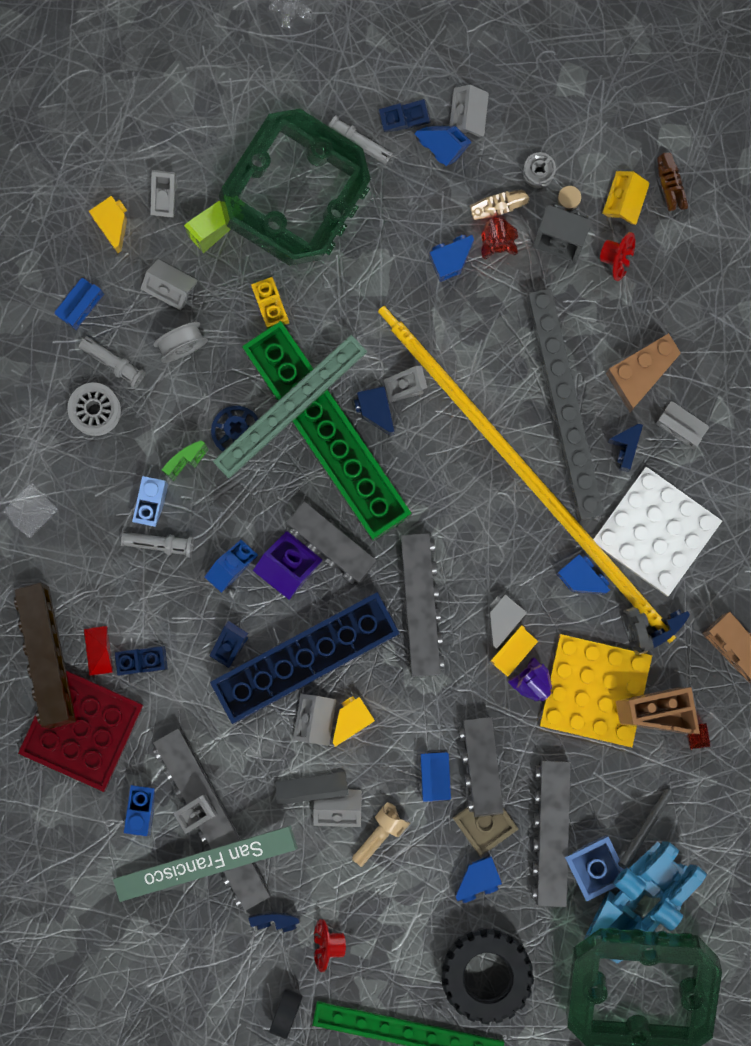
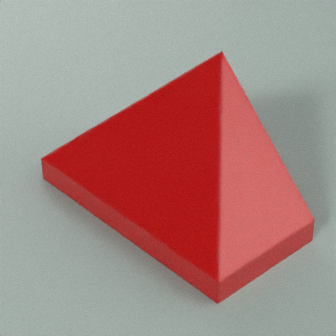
M108 626L84 629L89 675L113 673Z

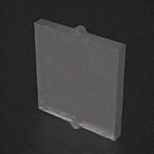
M31 483L2 512L14 523L13 526L15 528L18 527L30 539L59 510L47 499L48 495L42 494Z

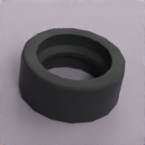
M288 989L284 990L269 1033L284 1039L288 1038L303 995Z

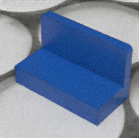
M81 278L57 308L55 315L77 330L103 297L104 293L95 284L92 285L84 278Z
M447 752L420 754L423 802L450 800L449 754Z

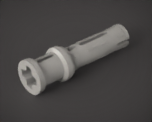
M337 115L333 117L325 132L328 135L333 134L338 137L345 145L350 143L385 166L393 155L392 152L358 133L355 126H349L339 120Z
M88 336L79 345V349L114 371L113 373L117 378H123L131 384L132 388L135 389L142 382L146 372L143 369L138 370L129 364L130 361L128 359H120Z
M123 531L121 537V546L164 551L167 555L172 553L186 555L187 558H191L193 552V537L188 539L176 538L171 534L167 535V537L126 531Z

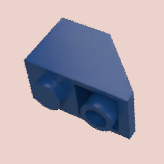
M427 126L415 132L419 142L424 147L429 148L437 161L445 166L456 162L472 143L456 126Z
M461 235L455 238L451 244L445 246L442 243L432 248V251L429 253V259L439 282L461 274L473 246V235L468 237Z
M240 540L216 560L205 575V578L222 593L244 572L258 554L244 541Z
M580 554L556 574L571 592L604 595L610 591L607 587L609 585L608 580L601 573L597 575L592 569L594 565L586 556L582 558Z
M131 785L124 833L141 836L151 835L155 788Z
M491 856L468 864L455 894L457 901L462 900L463 903H467L476 899L475 894L484 891L486 895L499 890L498 885H501L502 882Z

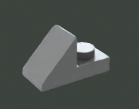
M152 170L150 215L174 217L175 192L178 187L175 172Z
M414 366L384 379L389 402L421 395L423 390L427 388L422 366Z

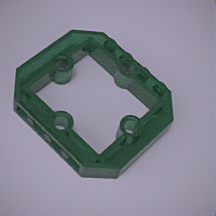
M299 108L268 114L221 188L219 199L228 228L285 264L293 266L318 261L325 254H331L336 246V243L333 242L336 235L342 236L348 226L344 223L347 217L353 218L359 206L355 205L358 199L364 200L370 188L367 185L371 177L363 148ZM280 132L308 149L307 159L312 165L323 166L329 162L351 176L338 198L331 200L323 213L324 221L310 243L286 229L287 219L281 212L271 211L265 216L239 199L252 177L260 178L266 173L271 162L268 151ZM315 149H322L325 155L317 154ZM258 160L263 166L257 167L252 161ZM331 210L339 211L341 217L334 216ZM268 223H277L279 229H272Z
M613 927L608 929L600 928L573 947L566 1010L567 1028L585 1046H702L713 1038L722 976L720 959L698 935L690 933L674 934L665 931L646 932L640 929L619 930ZM600 958L640 961V963L646 966H654L658 963L694 965L692 977L683 979L679 984L681 1004L683 1008L688 1010L686 1025L649 1024L647 1018L642 1015H633L626 1022L593 1020L594 1005L603 1003L608 996L606 977L602 972L598 971Z

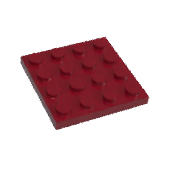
M66 671L76 722L48 729L41 727L35 715L18 754L105 792L144 705Z

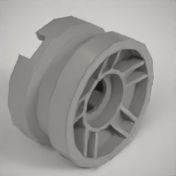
M542 152L530 155L525 161L523 168V178L526 183L538 189L548 186L552 182L556 171L553 158ZM537 167H541L544 172L535 173Z

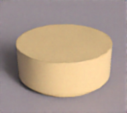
M566 186L560 190L558 195L560 206H563L566 210H573L579 206L581 193L576 187Z

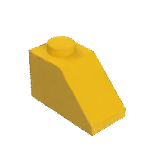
M110 196L91 209L89 213L115 251L120 253L127 224V218L124 213L127 210L120 200L115 201Z
M352 696L341 703L343 708L339 710L333 738L335 747L375 721L360 697L355 699Z

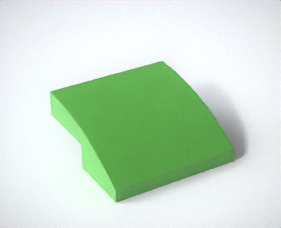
M203 441L195 442L172 457L162 468V471L168 478L174 481L187 463L196 468L209 449Z

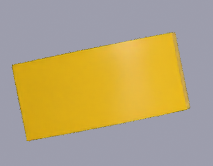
M273 277L251 284L267 329L280 321L283 325L289 324Z

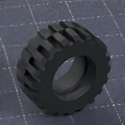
M478 928L479 930L472 932L471 930L466 932V935L463 937H458L452 947H449L446 957L442 963V985L447 1000L461 1016L464 1015L473 1022L480 1021L481 1024H489V1022H496L497 1024L503 1022V1019L507 1017L509 1019L514 1017L515 1012L519 1009L522 1010L526 1005L525 1001L527 998H530L532 993L531 987L534 984L533 967L523 946L511 935L494 928L492 930ZM482 953H493L500 956L509 968V983L506 989L494 998H481L474 995L465 983L464 976L467 964L473 957Z

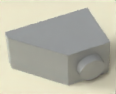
M504 595L502 599L497 596L489 606L492 609L489 613L491 642L495 650L527 613L507 595Z

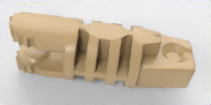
M521 189L512 192L506 191L471 204L470 211L474 220L495 217L511 212L522 205L525 206V204L529 203L530 197Z

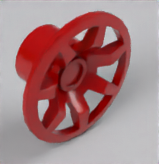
M628 232L621 243L606 240L602 247L600 261L613 265V278L615 281H620L627 272H624L622 264L629 268L630 261L626 259V255H632V257L634 255L636 239L632 232Z
M319 919L316 923L314 934L318 933L321 937L314 936V942L319 944L320 948L315 950L314 960L318 971L325 972L329 958L344 957L346 940L343 933H329L324 919Z

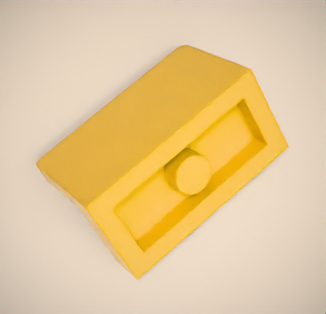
M616 171L602 214L607 217L623 218L630 224L636 225L649 182L634 171Z
M521 625L490 662L508 677L538 643V640Z

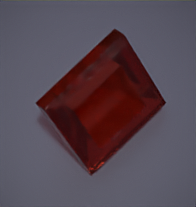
M707 723L698 724L700 734H688L690 749L711 747Z

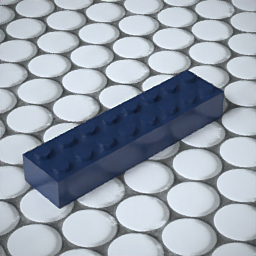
M378 592L218 677L211 681L210 684L230 722L236 724L399 636L400 633Z

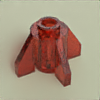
M501 217L491 218L485 224L481 234L483 259L489 258L494 252L502 253L507 251V253L514 256L517 255V246L514 242L518 238L517 229Z

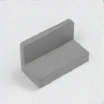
M473 85L454 88L450 126H456L462 133L469 132L478 137L484 136L488 92Z
M157 260L146 271L141 290L181 311L185 306L189 292L196 286L197 279L161 260Z
M674 402L669 403L655 423L693 450L699 445L702 437L709 429L707 424Z
M300 694L293 740L329 746L336 699Z
M348 789L349 795L314 800V826L361 827L362 791Z

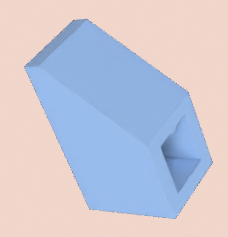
M142 476L132 522L156 527L167 493L168 483L166 481Z

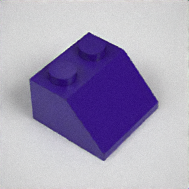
M286 531L263 554L253 571L290 600L323 560Z

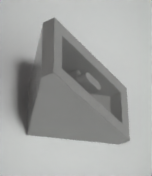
M206 794L201 795L173 813L185 834L218 815Z

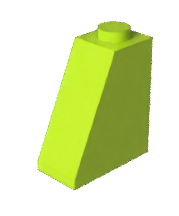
M228 195L184 225L188 237L204 254L245 218L242 211L244 207L236 198L232 200Z

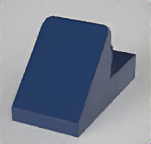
M637 424L610 438L608 441L610 444L625 448V450L620 449L617 463H620L619 470L629 472L643 427L642 424Z
M228 621L209 656L230 668L248 640L247 635L249 633Z

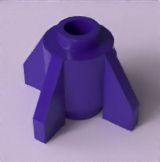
M535 657L530 660L528 667L519 676L517 675L508 680L513 689H516L522 696L534 701H544L551 695L552 685L549 670L544 664H540Z

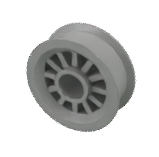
M192 322L177 327L154 342V347H158L163 356L161 362L167 363L183 358L197 351L208 342V339L203 338L199 331V322Z
M100 383L81 385L72 393L68 401L67 410L71 422L78 430L87 435L100 436L110 432L117 425L121 416V405L117 396L109 387ZM98 404L100 405L99 412L95 415L89 414L90 406Z

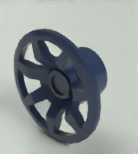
M231 406L217 414L212 423L211 435L215 445L222 452L225 450L221 445L229 439L234 442L251 427L246 423L248 414L254 418L255 422L258 420L257 415L253 411L243 406ZM240 410L244 411V414L241 417L233 416L231 411ZM227 413L228 419L225 424L218 423L221 416ZM216 427L225 431V435L219 441L216 437Z

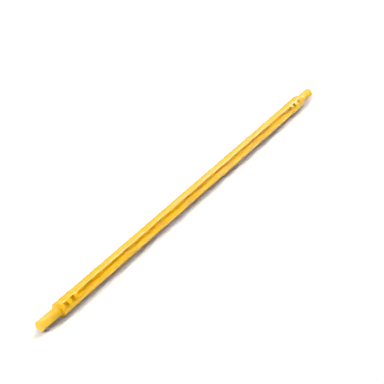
M385 306L381 307L378 313L391 326V331L629 602L639 610L640 614H646L649 625L651 627L654 626L657 630L664 628L665 632L669 631L658 612L402 321L398 322ZM673 635L670 639H668V643H671L676 638V636Z

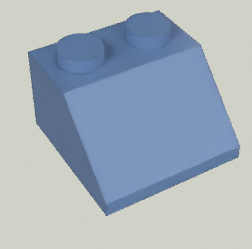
M606 835L584 845L565 857L586 901L615 888L616 886L613 883L620 872L624 870L618 865L620 859L609 837Z

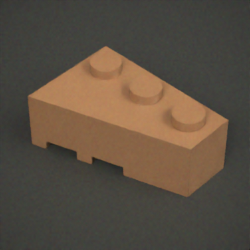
M669 334L614 365L607 371L606 375L629 412L636 407L681 354Z
M731 612L724 613L702 635L751 685V633L743 628Z
M691 687L673 688L616 701L619 722L622 725L682 734H700Z

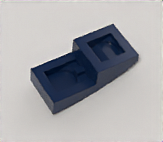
M425 99L405 105L399 103L379 109L384 132L409 129L431 123Z

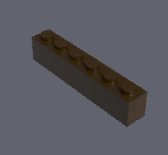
M40 582L16 589L14 605L16 610L19 611L20 620H18V626L24 636L23 651L28 656L29 661L27 672L33 682L34 688L31 691L34 701L37 702V721L41 727L48 729L74 723L76 718L49 586Z

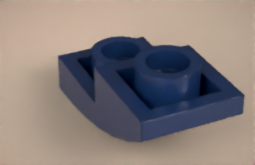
M679 609L667 615L669 620L665 621L664 624L668 627L669 631L665 632L664 628L651 633L654 648L663 644L681 629L690 616L688 611L682 613Z
M165 646L115 652L117 676L168 670Z
M277 912L256 914L248 918L250 926H257V930L271 926L270 922L274 921L276 930L282 929L283 932L296 929V924L300 923L299 916Z

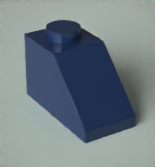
M385 386L357 392L358 399L354 400L356 413L361 412L362 419L389 436L394 435L395 431Z

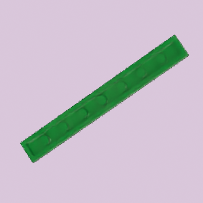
M317 1001L312 1024L315 1027L405 1046H504L505 1043L504 1040Z

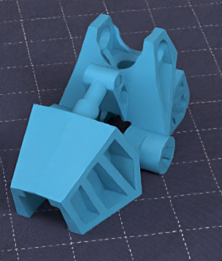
M657 841L630 868H625L616 877L613 884L620 891L616 896L611 891L605 895L584 940L607 959L615 963L623 961L657 942L655 929L659 924L668 931H672L678 926L683 918V914L680 912L682 903L703 883L707 873L698 865L690 864L687 867L681 863L674 862L673 860L679 853V849L668 841H663L661 844ZM644 895L650 898L659 897L661 900L644 918L634 912Z

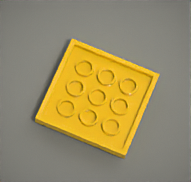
M560 634L550 676L552 685L551 695L545 700L539 726L632 748L637 727L620 724L616 701L644 695L652 655L644 653L637 655L631 650Z

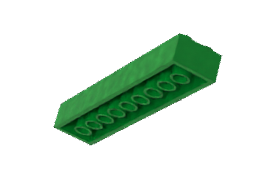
M281 321L242 346L244 353L277 402L313 370V367ZM327 389L292 421V424L365 532L374 542L410 518L412 513Z

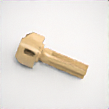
M389 802L375 816L379 826L352 857V860L360 867L367 862L389 834L400 837L411 824L400 819L396 806Z

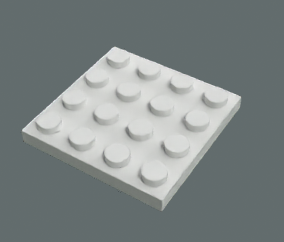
M645 467L593 540L605 553L668 597L722 520L648 467Z

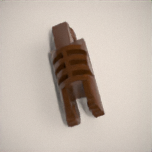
M671 152L663 153L657 158L658 174L662 189L664 190L663 193L668 211H675L677 203L678 208L681 210L688 209V202L677 164H675Z

